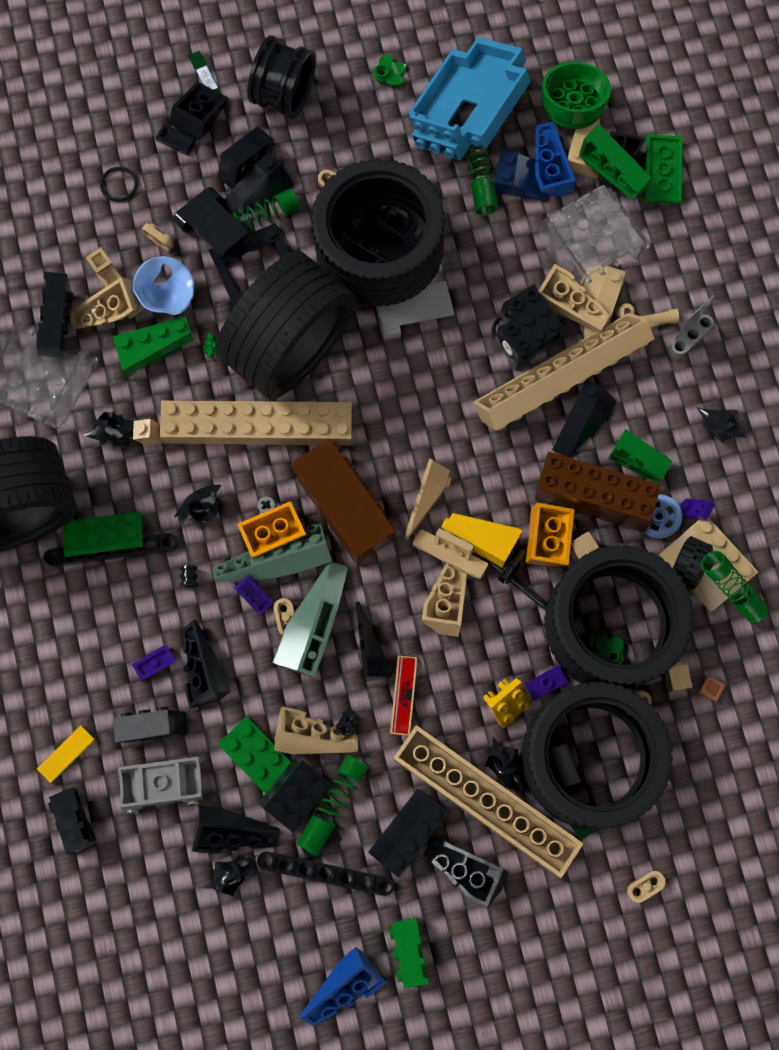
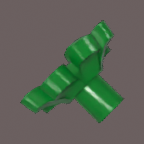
M208 333L207 339H204L206 347L203 349L204 354L207 353L208 358H212L215 355L217 343L215 335Z

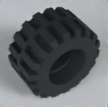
M692 536L684 542L673 568L677 571L678 576H681L687 588L694 590L704 575L701 562L708 553L713 551V545Z

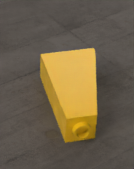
M452 513L450 518L446 517L441 526L444 531H449L454 536L465 539L474 545L473 553L490 560L502 568L523 531L519 528Z

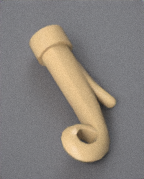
M628 303L622 304L618 309L620 318L625 315L624 309H628L631 314L635 313L634 307ZM668 309L666 312L640 316L648 320L651 329L663 324L679 323L678 309Z

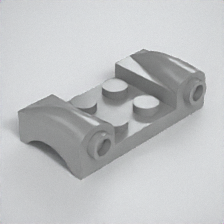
M199 757L118 767L120 808L123 811H127V814H137L139 810L143 809V806L178 801L187 803V806H197L204 800Z

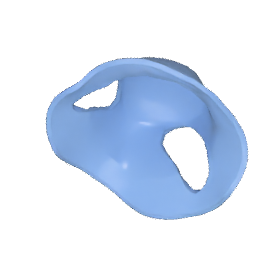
M154 257L144 262L137 270L132 284L133 292L141 305L153 312L170 315L179 314L189 306L194 296V282L189 269L183 263L171 257ZM162 265L170 266L173 271L171 277L162 284L154 285L153 281L160 273Z

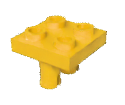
M517 678L511 683L508 679H503L502 681L505 685L501 681L498 684V688L502 690L495 695L492 691H489L488 694L491 697L486 694L483 697V700L487 703L498 724L503 729L532 704L522 682Z

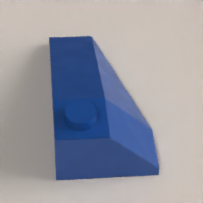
M552 121L536 125L535 177L541 192L558 197L573 193L576 180Z
M355 947L339 961L300 1014V1017L307 1023L315 1026L334 1016L339 1008L345 1005L348 1007L354 1005L353 1001L362 996H365V998L371 996L387 983V980L368 955Z

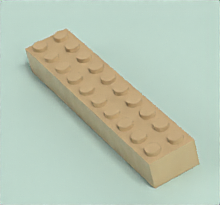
M628 313L603 327L601 332H594L473 402L480 420L494 430H501L510 422L521 419L529 411L538 409L541 404L552 401L560 393L568 392L574 385L585 382L586 378L599 374L605 367L616 364L619 359L633 354V351L647 346L650 341L654 340L649 322L645 318Z
M161 401L160 439L163 444L319 445L330 438L332 442H336L338 445H351L352 402Z
M417 725L393 758L396 763L558 878H562L584 844Z

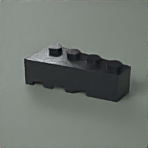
M44 272L46 287L42 288L44 306H40V321L43 323L38 325L36 347L39 356L62 358V352L66 351L67 342L64 339L65 335L69 333L67 319H71V308L69 306L70 303H73L74 293L70 291L68 275L66 273Z

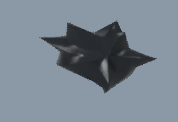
M696 407L703 417V426L718 438L721 443L735 437H746L739 429L741 422L739 421L738 410H710Z
M105 411L96 420L93 428L84 436L99 440L101 445L114 442L128 446L129 438L133 437L134 421L136 420H125L121 414L118 416L114 411Z
M209 485L187 496L174 517L181 515L183 523L190 518L198 522H209L218 513L219 506L216 494L221 485Z
M492 737V748L485 767L488 766L509 789L515 784L523 791L520 778L523 771L519 767L518 749L503 747Z
M239 854L233 861L215 862L214 878L202 889H214L219 893L234 897L236 889L256 871L250 865L258 855L243 859Z

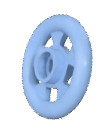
M659 494L657 502H660L661 507L654 509L651 522L645 534L652 538L661 539L673 535L680 528L683 515L679 504L673 498ZM669 506H671V508L674 511V513L670 515L668 511L665 509ZM660 514L663 516V518L661 520L656 519V515ZM668 520L673 522L670 528L664 526ZM652 523L660 526L658 531L650 528Z

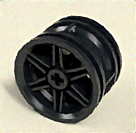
M273 35L266 37L258 49L249 75L247 89L249 102L254 105L257 104L262 108L268 104L278 107V112L281 115H287L292 119L296 118L305 105L312 87L317 63L316 52L311 49L307 50L303 46L294 49L287 46L284 39H277Z

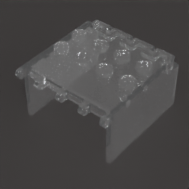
M601 185L592 190L591 193L576 199L577 204L573 201L562 207L561 212L557 210L548 215L543 220L539 232V238L557 264L570 272L581 287L584 286L585 281L587 284L592 282L590 275L598 271L601 276L605 275L604 267L614 262L617 267L620 266V258L629 253L634 260H637L643 248L646 250L651 248L650 243L612 189H607L605 185Z
M18 320L0 353V404L10 407L13 402L11 409L25 415L29 411V417L40 422L45 420V424L60 429L62 424L65 425L99 359L94 357L92 360L87 350H79L76 356L63 351L62 358L39 356L36 347L37 338L34 337L35 330L30 329L28 332L23 323Z

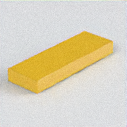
M80 725L37 770L50 783H53L95 739Z

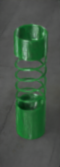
M471 144L470 149H479L470 154L466 151V155H468L466 161L469 163L468 170L471 172L469 178L472 180L471 191L475 213L489 215L498 209L494 182L492 180L493 176L482 175L474 180L471 178L472 173L485 174L491 171V167L482 166L489 163L490 159L478 158L487 155L489 151L480 149L483 148L481 146L477 147ZM478 151L487 152L486 154L480 156L471 155ZM469 156L478 158L471 163L468 161ZM481 159L488 160V162L483 164H472ZM470 165L482 166L474 169L473 171L469 169ZM481 168H489V170L486 171V172H482V173H475V172H474V171H476V170H478V169H481ZM485 176H490V177H491L490 179H480V180H477V179H479V178H481V177H485Z
M290 188L272 197L273 206L265 199V211L260 204L256 203V214L250 207H247V217L240 210L238 211V217L235 213L232 216L242 225L241 213L253 231L248 208L256 217L260 227H262L257 205L262 209L268 222L271 223L265 201L269 203L277 219H279L276 211L274 197L277 199L285 216L298 210L300 211V204L294 191Z
M721 551L708 553L701 562L702 570L718 585V588L732 601V604L748 622L757 623L762 621L768 614L767 604L747 583L743 576L738 573V570ZM721 563L717 569L711 571L713 566ZM730 573H732L731 577L726 582L720 583L721 580L725 579ZM737 579L733 586L724 589L730 580ZM741 584L740 589L733 594H729L734 586Z
M349 755L345 757L337 774L347 784L332 780V784L342 793L331 789L327 790V793L338 803L328 799H321L322 803L332 812L316 808V811L328 822L313 815L296 843L298 846L315 856L321 853L320 851H322V847L326 844L335 824L318 810L340 818L341 816L324 801L342 808H346V806L331 795L329 791L351 799L334 782L357 790L355 786L344 779L339 773L357 783H361L360 781L365 776L364 774H366L367 769H369L368 766Z

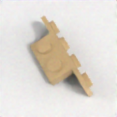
M440 528L436 536L420 530L412 544L414 547L477 579H481L488 567L487 562L472 555L474 545Z

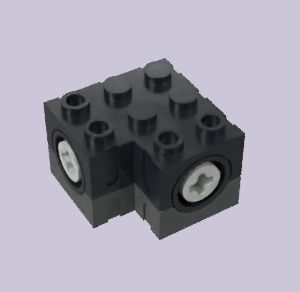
M535 284L503 303L499 317L504 321L505 325L503 324L498 327L494 341L516 370L522 364L535 358L536 355L559 343L566 328L563 323L561 324L558 316L549 307L542 294L538 292Z

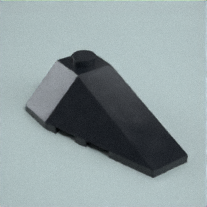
M193 620L182 629L183 652L187 654V665H184V672H187L188 683L185 684V693L189 709L219 701L231 692L227 675L197 620Z
M434 836L431 837L424 853L465 896L489 908L501 892L509 874L507 870Z

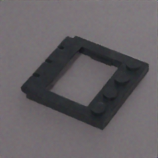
M276 223L245 235L221 256L213 248L208 250L233 307L238 303L237 301L243 296L245 291L237 292L236 285L224 263L235 257L244 256L245 253L259 250L268 244H275L279 258L289 254V250Z

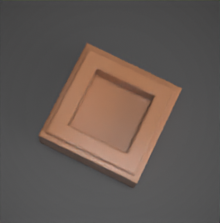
M707 675L698 693L717 702L725 684Z

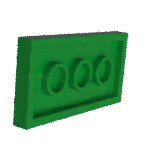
M646 135L645 171L651 177V181L644 190L645 203L681 204L683 136Z
M141 511L70 520L67 524H64L65 557L143 547Z
M247 716L218 743L223 751L264 793L269 790L291 763L282 752L274 751L275 745Z

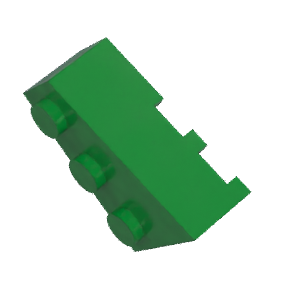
M627 429L624 430L608 458L657 484H660L672 463L668 456L658 452Z
M416 917L392 921V927L388 928L390 939H395L396 948H392L394 961L398 960L400 969H396L398 982H402L404 989L429 984Z

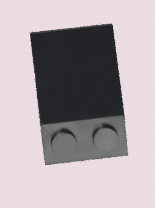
M197 81L172 106L169 125L201 140L211 129L229 97Z

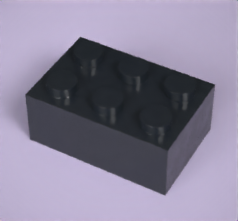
M295 756L258 804L294 833L332 784L306 762Z

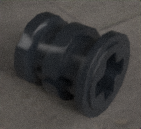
M195 565L181 566L182 574H180V579H182V582L179 583V586H199V583L196 582L198 567Z
M353 710L343 711L342 717L336 724V731L346 737L354 735L359 715Z

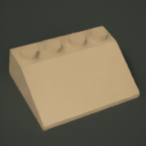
M709 517L707 521L698 520L659 554L664 559L663 561L668 562L673 568L684 542L692 536L713 545V551H721L747 582L758 573ZM721 563L713 566L711 571L717 569ZM705 572L698 586L694 590L689 589L710 613L728 599ZM730 573L725 579L721 580L720 583L726 582L731 577L732 573ZM737 579L730 580L724 589L733 586ZM741 584L734 586L729 594H733L740 589Z

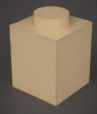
M152 419L134 421L133 439L144 445L162 443L160 439V424Z
M589 531L571 542L570 558L572 560L575 559L577 561L585 554L588 555L589 552L596 551L599 548Z
M677 662L665 673L669 692L692 688L688 664L681 665V662Z

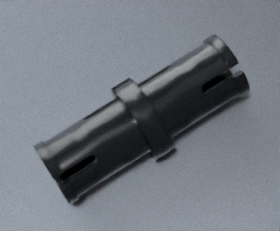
M517 547L510 559L506 560L504 569L497 577L501 583L508 584L514 573L519 570V565L526 556V552L522 548L519 549Z

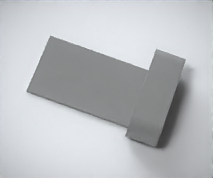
M446 281L427 285V288L422 290L421 293L414 295L413 298L407 299L405 302H399V304L395 305L390 304V306L375 305L384 340L401 337L400 325L454 315Z
M714 295L685 322L668 349V354L672 359L679 360L684 357L713 327L714 321L712 317L702 314ZM700 323L706 324L707 327L701 326ZM688 334L692 335L694 339H690ZM675 346L680 347L682 351H677Z

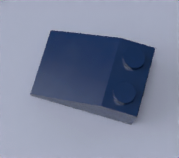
M501 150L494 185L495 193L547 201L548 194L540 191L535 177V160L520 153Z

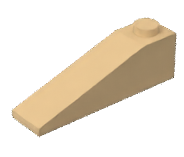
M600 117L594 124L575 130L567 157L573 173L597 180L600 174L579 158L578 155L584 138L597 124L600 125Z
M554 264L538 292L542 294L549 307L556 314L599 332L602 331L610 317L604 308L595 299L590 297L586 292L587 290L578 284L570 272Z
M609 266L587 268L582 286L587 290L586 292L590 297L595 299L610 315L604 325L605 327L610 323L625 271ZM584 325V338L597 330Z
M120 277L72 309L70 319L72 328L76 330L122 320L136 311L139 300L132 289L133 280Z
M429 459L422 479L420 492L417 495L415 508L405 534L406 540H409L443 494L444 489H449L452 479L449 477L450 470L432 459Z
M447 563L424 602L422 622L438 634L458 637L462 621L467 573Z
M281 707L275 734L274 751L293 755L358 751L357 735L343 736L336 731V726L329 727L323 724V720L319 718L314 720L307 717V713L301 710Z

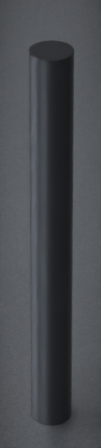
M486 558L483 560L499 574L504 569V567L502 568ZM514 575L509 582L544 609L548 603Z

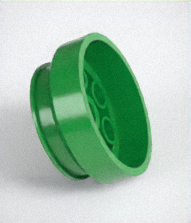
M566 62L553 67L546 73L542 83L541 100L547 116L555 124L569 129H581L594 124L606 110L611 93V84L604 72L593 65L583 62Z

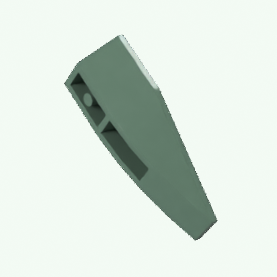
M321 523L304 528L306 536L255 558H252L248 551L213 567L215 582H240L247 575L254 581L277 578L332 562Z
M334 561L326 565L285 626L272 662L273 664L307 677H315L335 620L348 567Z

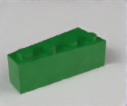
M599 124L584 138L578 157L635 201L648 187L651 181L649 174Z
M186 316L113 336L122 371L126 378L130 377L137 370L146 368V365L153 361L162 359L169 352H174L193 341Z

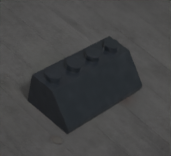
M417 789L368 853L400 878L447 818L449 812L431 797Z

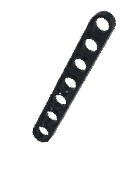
M172 533L143 536V547H137L133 552H127L126 549L116 550V553L113 555L100 552L92 558L85 554L78 555L75 560H69L68 557H65L64 547L51 548L45 552L44 561L51 567H60L171 552L177 548L178 540ZM171 537L174 539L172 547L164 546L166 538ZM148 540L155 542V547L151 550L145 548V543ZM51 553L58 554V560L54 563H50L48 560Z
M269 851L260 853L257 858L258 866L263 870L382 896H388L394 890L393 881L385 876ZM265 854L270 855L272 858V863L268 867L263 866L260 862L261 857ZM283 859L291 861L292 867L290 870L284 871L281 869L280 863ZM308 863L311 865L312 871L309 875H303L300 872L302 864ZM327 867L331 870L332 875L329 879H322L320 877V870ZM342 872H349L351 874V881L344 884L340 881V874ZM368 876L371 879V885L368 888L360 886L359 880L361 877ZM387 880L390 882L391 889L388 892L380 890L379 884L381 881Z

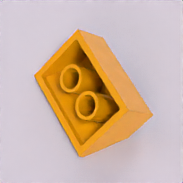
M291 501L237 524L252 558L306 536Z
M537 503L531 508L525 563L539 566L569 565L574 509Z

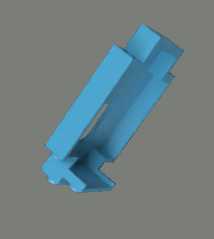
M477 37L467 53L452 49L408 113L415 128L411 134L415 145L419 149L430 150L435 154L439 153L450 159L455 158L458 160L462 159L471 144L487 148L531 82L527 69L522 68L526 63L523 49ZM464 102L477 105L462 127L459 128L456 124L454 127L449 126Z

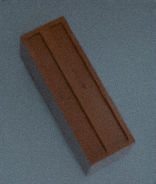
M329 438L291 463L292 473L357 565L392 542L395 538L396 532L394 529H396V526L391 519H386L383 507L379 503L376 504L372 499L374 495L369 488L365 489L362 485L363 480L358 472L354 473L352 471V464L347 457L343 458L339 445L336 442H332Z
M548 452L537 485L535 500L554 506L574 509V512L645 533L653 516L661 484Z

